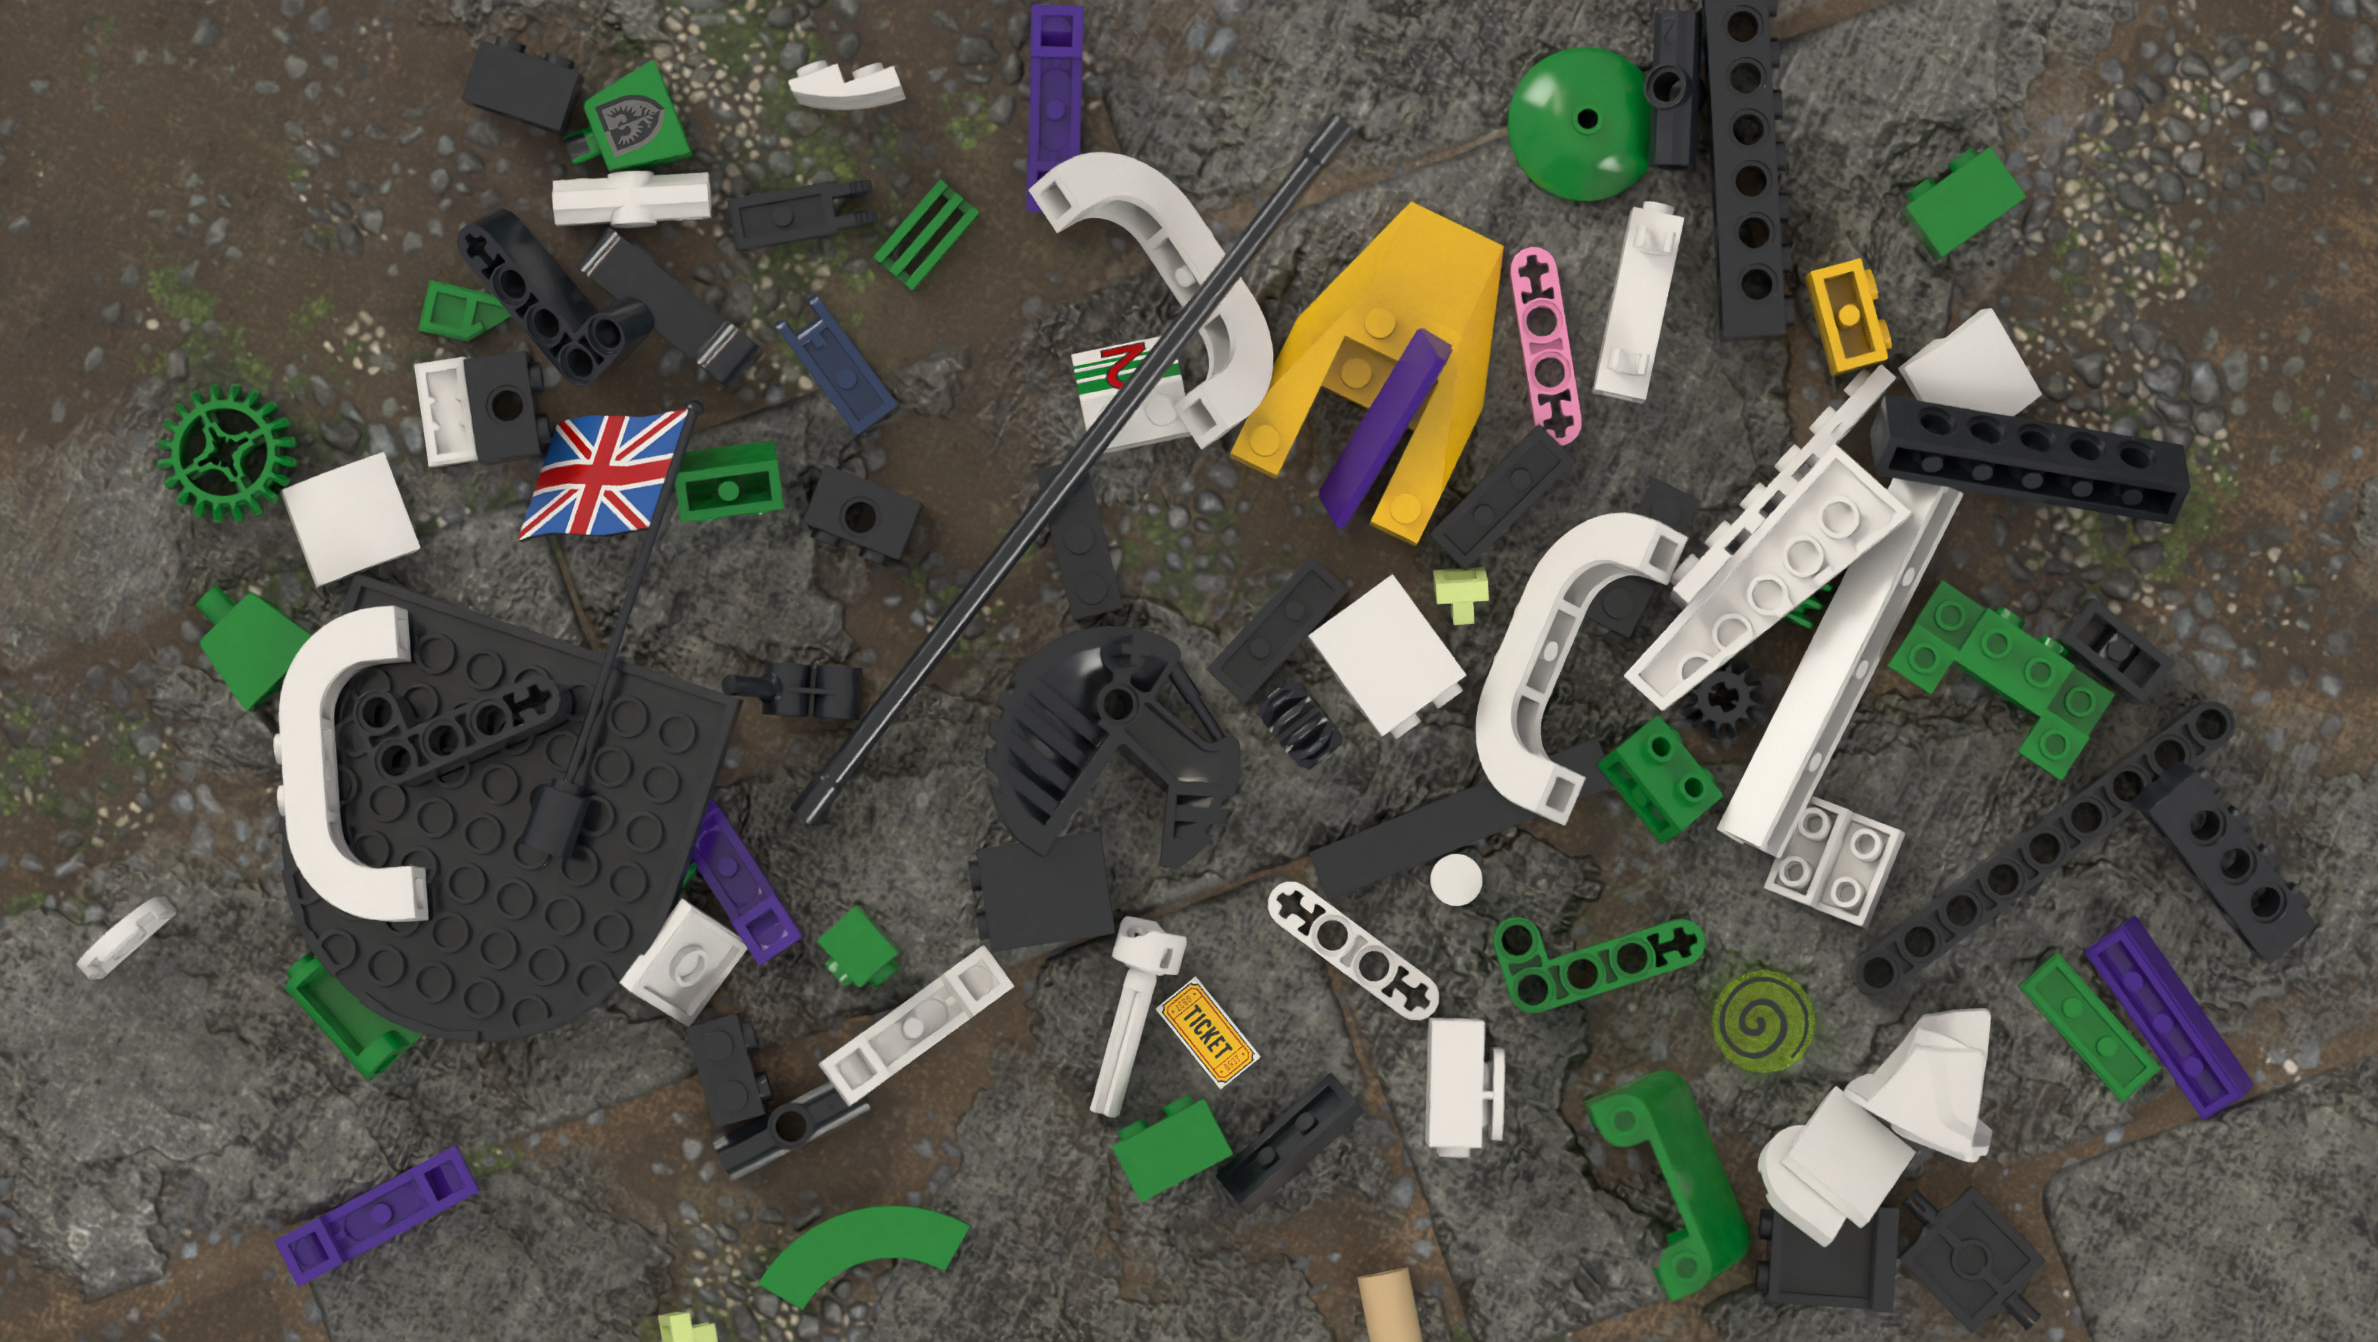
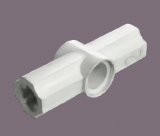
M624 171L610 173L608 178H579L553 181V212L557 227L610 224V227L639 228L654 226L657 224V221L703 220L704 218H711L712 202L708 172L654 175V172Z

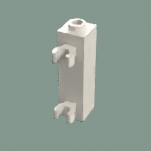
M1644 201L1643 209L1633 207L1630 212L1592 393L1640 404L1646 400L1684 217L1673 215L1674 207Z

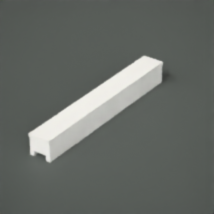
M1893 478L1887 491L1913 514L1849 565L1717 830L1741 844L1745 842L1778 859L1781 858L1963 496V493L1956 489Z

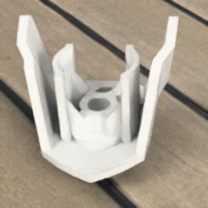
M1975 1008L1922 1015L1901 1044L1874 1074H1865L1851 1081L1846 1086L1843 1096L1889 1121L1891 1129L1908 1140L1963 1161L1977 1162L1980 1156L1987 1155L1992 1130L1978 1118L1988 1055L1990 1011L1987 1008Z

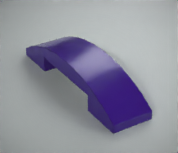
M1032 4L1026 212L1043 213L1029 192V189L1051 169L1080 155L1084 6Z
M712 796L691 860L697 863V869L731 919V924L758 965L762 966L804 937L760 866Z
M455 1145L329 1213L280 1237L274 1242L299 1287L476 1194L481 1189L458 1145Z

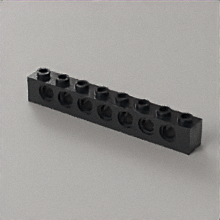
M1701 0L1720 342L1782 339L1786 335V326H1794L1795 315L1793 295H1784L1783 275L1791 274L1792 259L1790 243L1781 244L1780 223H1788L1789 205L1787 192H1778L1777 172L1786 170L1784 140L1776 141L1774 121L1783 119L1781 89H1773L1772 69L1780 68V45L1778 38H1770L1769 18L1777 17V0ZM1735 17L1748 19L1754 27V38L1746 42L1736 41L1728 32V21ZM1738 68H1746L1752 71L1757 78L1756 90L1751 93H1740L1735 90L1730 81L1731 72ZM1742 119L1753 121L1760 130L1759 141L1752 145L1740 143L1733 133L1734 123ZM1746 170L1757 173L1763 182L1762 193L1753 197L1742 194L1736 186L1737 174ZM1745 222H1755L1761 225L1766 234L1764 245L1759 248H1750L1744 245L1739 238L1740 225ZM1757 273L1767 280L1769 291L1765 298L1754 300L1745 295L1742 290V279L1746 274Z

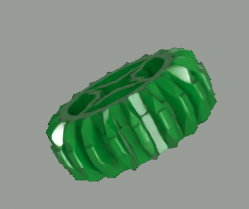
M214 384L210 386L209 391L211 402L207 403L201 392L194 391L190 394L191 400L196 407L193 411L181 403L175 405L174 410L183 418L182 422L178 425L175 422L165 420L162 425L167 431L175 433L173 442L164 439L157 441V448L171 451L172 458L158 461L157 466L162 471L175 470L176 474L167 478L163 484L168 490L184 486L176 498V502L180 506H186L197 498L193 507L194 516L202 518L212 505L213 522L223 523L226 518L227 509L230 508L234 522L242 523L245 521V505H248L250 511L259 517L264 514V507L259 498L264 496L273 504L280 502L279 494L271 488L275 482L284 487L291 486L292 480L287 476L281 475L280 470L282 466L289 468L297 467L298 460L290 456H283V449L294 448L298 443L294 437L286 436L280 438L279 434L287 430L291 426V422L286 417L271 421L279 409V405L276 402L270 401L258 409L262 400L261 392L253 389L243 402L242 386L232 384L228 392V398L225 399L221 386ZM225 412L244 413L251 417L259 425V428L252 432L245 431L241 434L231 435L226 427L220 424L216 415ZM203 424L204 428L202 430L207 440L206 448L202 454L193 459L194 463L189 465L188 450L190 441L198 427ZM220 438L226 440V444L235 447L237 443L241 445L232 454L235 469L229 467V464L220 461L219 464L214 463L217 461V457L223 453ZM266 442V464L261 475L253 484L248 468L249 459ZM218 472H224L230 482L235 484L239 493L229 496L212 495L204 490L197 483L196 479L204 475L211 476Z

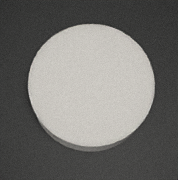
M1451 854L1441 858L1434 865L1430 875V885L1433 893L1440 901L1448 905L1461 906L1471 902L1479 894L1482 887V873L1477 863L1471 858L1461 854Z

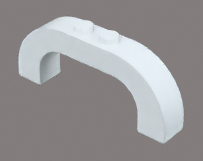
M1108 152L1078 155L1051 169L1029 189V192L1057 233L1087 218L1107 219L1128 230L1143 247L1183 308L1225 255L1211 230L1206 226L1196 209L1180 189L1160 172L1134 158ZM1240 277L1199 330L1209 357V370L1205 382L1173 405V408L1201 450L1225 435L1259 406L1269 388L1272 377L1273 348L1270 332L1257 301L1242 280V277Z
M1611 513L1579 524L1562 536L1540 560L1527 583L1519 604L1515 608L1512 621L1500 649L1494 657L1492 668L1480 696L1476 716V744L1482 767L1493 786L1508 800L1564 826L1566 825L1585 777L1553 763L1542 745V716L1584 615L1598 592L1610 582L1632 575L1642 576L1668 586L1688 537L1658 521L1631 513Z
M397 606L374 607L347 613L323 626L302 646L288 669L280 696V733L274 737L275 759L279 765H282L283 785H280L277 790V804L281 816L286 818L287 837L295 862L307 882L325 900L345 912L367 919L390 922L429 920L425 868L414 866L383 869L372 868L360 861L351 852L345 842L341 828L334 711L339 693L351 677L365 668L380 664L411 662L408 610Z

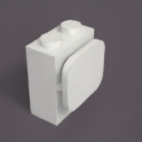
M1393 574L1308 635L1310 642L1380 737H1383L1390 731L1395 739H1398L1421 722L1415 712L1431 701L1439 709L1463 691L1457 682L1466 676L1465 672Z
M1428 1017L1425 1142L1429 1147H1437L1436 1154L1441 1157H1470V1148H1482V1127L1486 1126V1124L1488 1125V1138L1494 1141H1502L1504 1049L1502 1047H1490L1489 1061L1487 1063L1484 1062L1485 1021L1481 1019Z

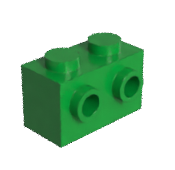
M1971 147L1947 165L1952 174L1937 185L1929 177L1905 194L1910 204L1903 208L1900 213L1935 262L2026 198V195L1991 147L1979 155Z
M774 440L685 452L675 481L680 523L688 521L710 522L725 516L740 514L762 515L772 510L784 509Z
M1659 715L1639 728L1596 764L1661 845L1683 831L1724 796L1716 787L1712 774L1694 760L1683 746L1679 733L1672 726L1665 724Z
M862 905L855 906L817 940L831 957L824 964L845 987L849 986L852 982L858 988L865 986L868 982L874 988L879 987L901 967L895 958L903 950Z
M1187 1094L1163 1107L1167 1117L1149 1126L1145 1118H1142L1117 1131L1121 1141L1113 1144L1112 1149L1140 1203L1233 1155V1151L1205 1097L1194 1102L1191 1094Z

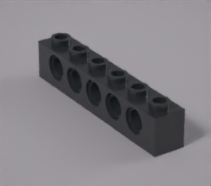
M1888 395L1884 396L1870 430L1874 475L2168 524H2174L2190 490L2184 446L2180 444Z

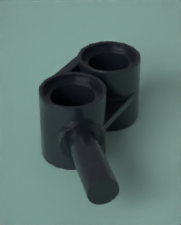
M765 662L764 674L761 677L728 674L722 680V690L726 695L759 698L762 701L761 714L793 717L813 715L814 718L860 720L863 669L839 666H816V669H812L811 665Z

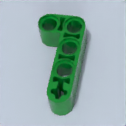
M1508 917L1498 923L1492 934L1493 950L1508 996L1513 1005L1528 1013H1540L1688 966L1700 958L1706 945L1705 936L1701 928L1694 922L1685 919L1668 920L1549 959L1547 958L1537 927L1528 919ZM1512 925L1523 926L1530 935L1529 947L1520 955L1509 954L1502 945L1503 933ZM1679 928L1682 934L1692 935L1693 943L1686 946L1687 955L1681 957L1677 950L1659 953L1664 963L1656 966L1655 951L1647 940V936L1655 934V944H1662L1674 939L1673 930ZM1627 943L1637 944L1644 952L1645 960L1642 967L1633 973L1624 972L1617 963L1618 951ZM1577 959H1587L1595 968L1594 981L1586 988H1575L1570 984L1567 977L1569 966ZM1535 974L1545 982L1546 993L1540 1002L1529 1005L1520 999L1517 988L1519 982L1524 977Z

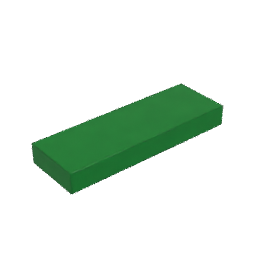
M2054 952L2017 985L2021 992L2120 1103L2126 1101L2161 1069L2058 952Z

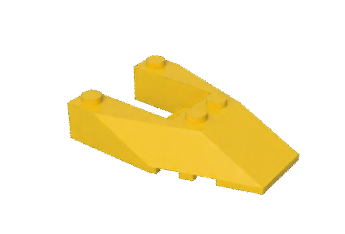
M1411 201L1297 318L1273 365L1271 381L1264 399L1247 417L1230 452V458L1277 479L1321 387L1369 410L1412 337L1419 328H1423L1451 344L1452 352L1441 373L1407 426V429L1414 433L1369 524L1416 547L1483 409L1504 246Z

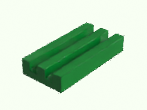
M940 179L873 258L914 292L977 219L980 212L969 205L958 193H955ZM942 196L948 200L945 206L896 262L892 261L889 258L937 201ZM959 209L964 214L911 276L906 273L904 269L954 211Z

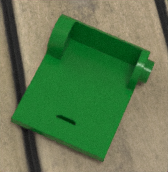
M307 954L295 962L286 972L290 980L286 984L285 990L366 1081H370L384 1072L424 1035L393 1023L368 1009L335 977H332L326 971L317 957L313 958L310 954Z

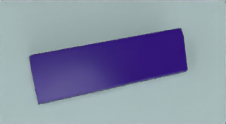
M1419 328L1412 337L1319 491L1320 500L1334 524L1341 529L1349 523L1452 352L1451 344L1423 328Z
M2136 916L2127 919L2084 950L2203 1121L2246 1095L2253 1086L2252 1080Z

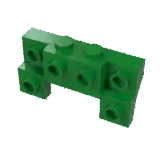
M1939 581L1921 607L1910 629L1886 667L1894 670L1923 689L1922 691L1931 695L1952 664L2032 718H2037L2016 753L2022 757L2024 756L2058 781H2062L2090 739L2089 734L2116 694L2076 669L2073 663L2065 659L2069 651L2061 644L2046 635H2042L2038 641L2021 630L2025 622L2011 611L2001 606L1998 607L1996 612L1990 608L1985 609L1945 581Z

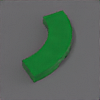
M871 1206L852 1210L813 1227L797 1238L770 1265L758 1285L803 1310L811 1297L829 1279L841 1271L865 1261L882 1258H904L920 1261L945 1271L971 1225L953 1216L916 1206Z

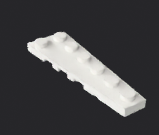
M1882 364L1872 374L1863 368L1844 389V392L1850 398L1837 412L1829 406L1809 428L1815 436L1802 450L1794 444L1774 466L1780 472L1779 475L1767 487L1759 482L1739 504L1745 510L1732 525L1724 520L1705 541V544L1710 548L1699 560L1695 555L1691 554L1673 573L1670 582L1675 587L1672 589L1669 598L1684 610L1834 444L1837 445L1890 388L1896 377Z
M1834 444L1628 670L1624 677L1660 710L1665 711L1895 530L1913 513L1840 447Z

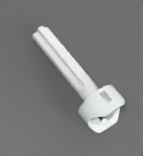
M1125 916L1121 921L1112 953L1113 958L1123 962L1130 969L1126 974L1090 1107L1091 1111L1108 1117L1116 1118L1120 1114L1157 981L1156 975H1178L1187 944L1185 936L1165 933L1155 921Z

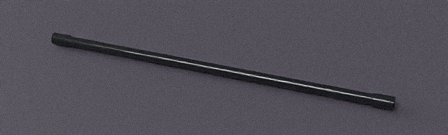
M1334 112L1330 115L1305 147L1304 154L827 765L815 774L790 806V809L800 819L811 826L816 825L841 793L843 785L1308 190L1323 171L1331 167L1358 131Z

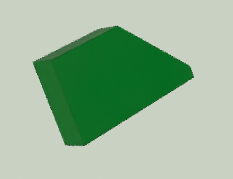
M429 280L418 330L428 334L471 343L512 316L493 294Z

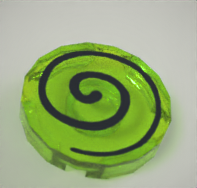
M1760 969L1742 973L1724 986L1713 1003L1710 1024L1714 1042L1728 1060L1744 1070L1765 1074L1783 1070L1802 1057L1812 1041L1815 1017L1811 1000L1800 984L1783 973Z

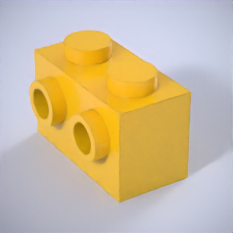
M1859 258L1811 271L1805 277V282L1831 376L1834 377L1882 364L1888 359L1886 350L1892 349V342L1886 321L1884 319L1878 320L1873 300L1878 299V291L1871 269L1864 270L1862 260Z

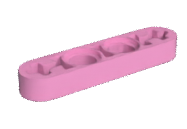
M1529 247L1521 250L1514 257L1510 266V282L1534 427L1538 423L1544 427L1543 422L1549 420L1552 416L1550 402L1540 406L1538 395L1553 397L1568 391L1570 401L1560 400L1559 407L1562 417H1571L1572 426L1565 429L1564 437L1556 438L1554 430H1547L1562 446H1566L1577 438L1581 430L1582 418L1558 271L1555 260L1548 251L1539 247ZM1535 257L1537 265H1546L1548 273L1540 276L1541 293H1544L1551 289L1553 299L1537 298L1523 304L1521 294H1532L1529 277H1520L1518 273L1519 269L1526 266L1527 258ZM1538 307L1550 310L1556 318L1554 331L1544 337L1532 334L1526 324L1528 314ZM1553 358L1562 364L1564 379L1558 386L1545 387L1537 381L1535 367L1541 360Z

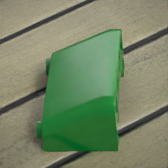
M1657 1070L1581 1101L1591 1125H1597L1604 1139L1611 1144L1628 1147L1648 1139L1650 1140L1685 1223V1227L1666 1234L1669 1246L1660 1256L1659 1265L1652 1268L1662 1293L1671 1302L1698 1291L1745 1257L1751 1243L1749 1228L1689 1086L1683 1077L1673 1071Z

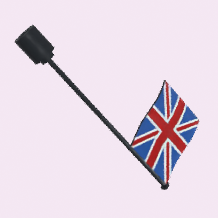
M697 400L687 402L684 406L687 409L646 417L589 415L568 419L558 423L555 428L552 443H550L517 541L525 542L533 538L556 534L611 537L648 531L564 780L553 777L550 787L543 784L539 785L520 841L522 845L570 860L590 801L580 797L583 787L573 783L698 413L704 414V406Z

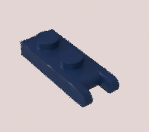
M815 294L808 299L811 309L820 317L795 335L791 326L783 318L774 325L858 437L898 408L899 405Z

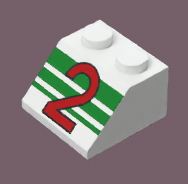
M1161 336L1071 354L1086 431H1088ZM1178 358L1103 454L1192 436L1173 408V405L1185 397Z

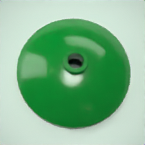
M1593 47L1562 50L1536 64L1518 85L1508 114L1510 146L1518 165L1526 176L1549 194L1576 202H1593L1608 199L1634 185L1649 168L1651 104L1644 94L1646 76L1629 60L1614 52ZM1584 111L1592 112L1597 119L1596 126L1591 129L1582 128L1578 123V115Z

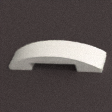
M983 945L818 1065L847 1105L851 1106L1015 986L986 946Z

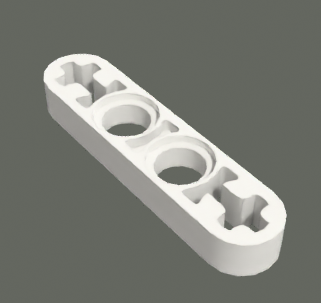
M1287 881L1279 884L1272 890L1268 898V910L1271 917L1297 939L1403 1017L1410 1020H1422L1435 1012L1439 1004L1437 986L1429 977L1306 886L1298 882ZM1295 890L1299 891L1303 895L1300 904L1310 913H1313L1315 904L1325 909V913L1313 921L1307 936L1298 931V928L1305 923L1303 919L1295 914H1291L1285 919L1278 914L1282 905L1277 901V898L1282 892L1290 896ZM1329 920L1341 922L1348 932L1345 945L1337 950L1323 948L1317 938L1319 927ZM1370 951L1383 953L1389 961L1387 975L1378 981L1365 979L1359 970V962L1362 956ZM1399 966L1409 971L1401 980L1410 987L1416 988L1420 983L1428 987L1425 997L1430 1002L1425 1009L1415 1006L1411 1011L1407 1010L1404 1007L1407 1001L1406 996L1395 987L1391 997L1381 992L1383 988L1394 980Z

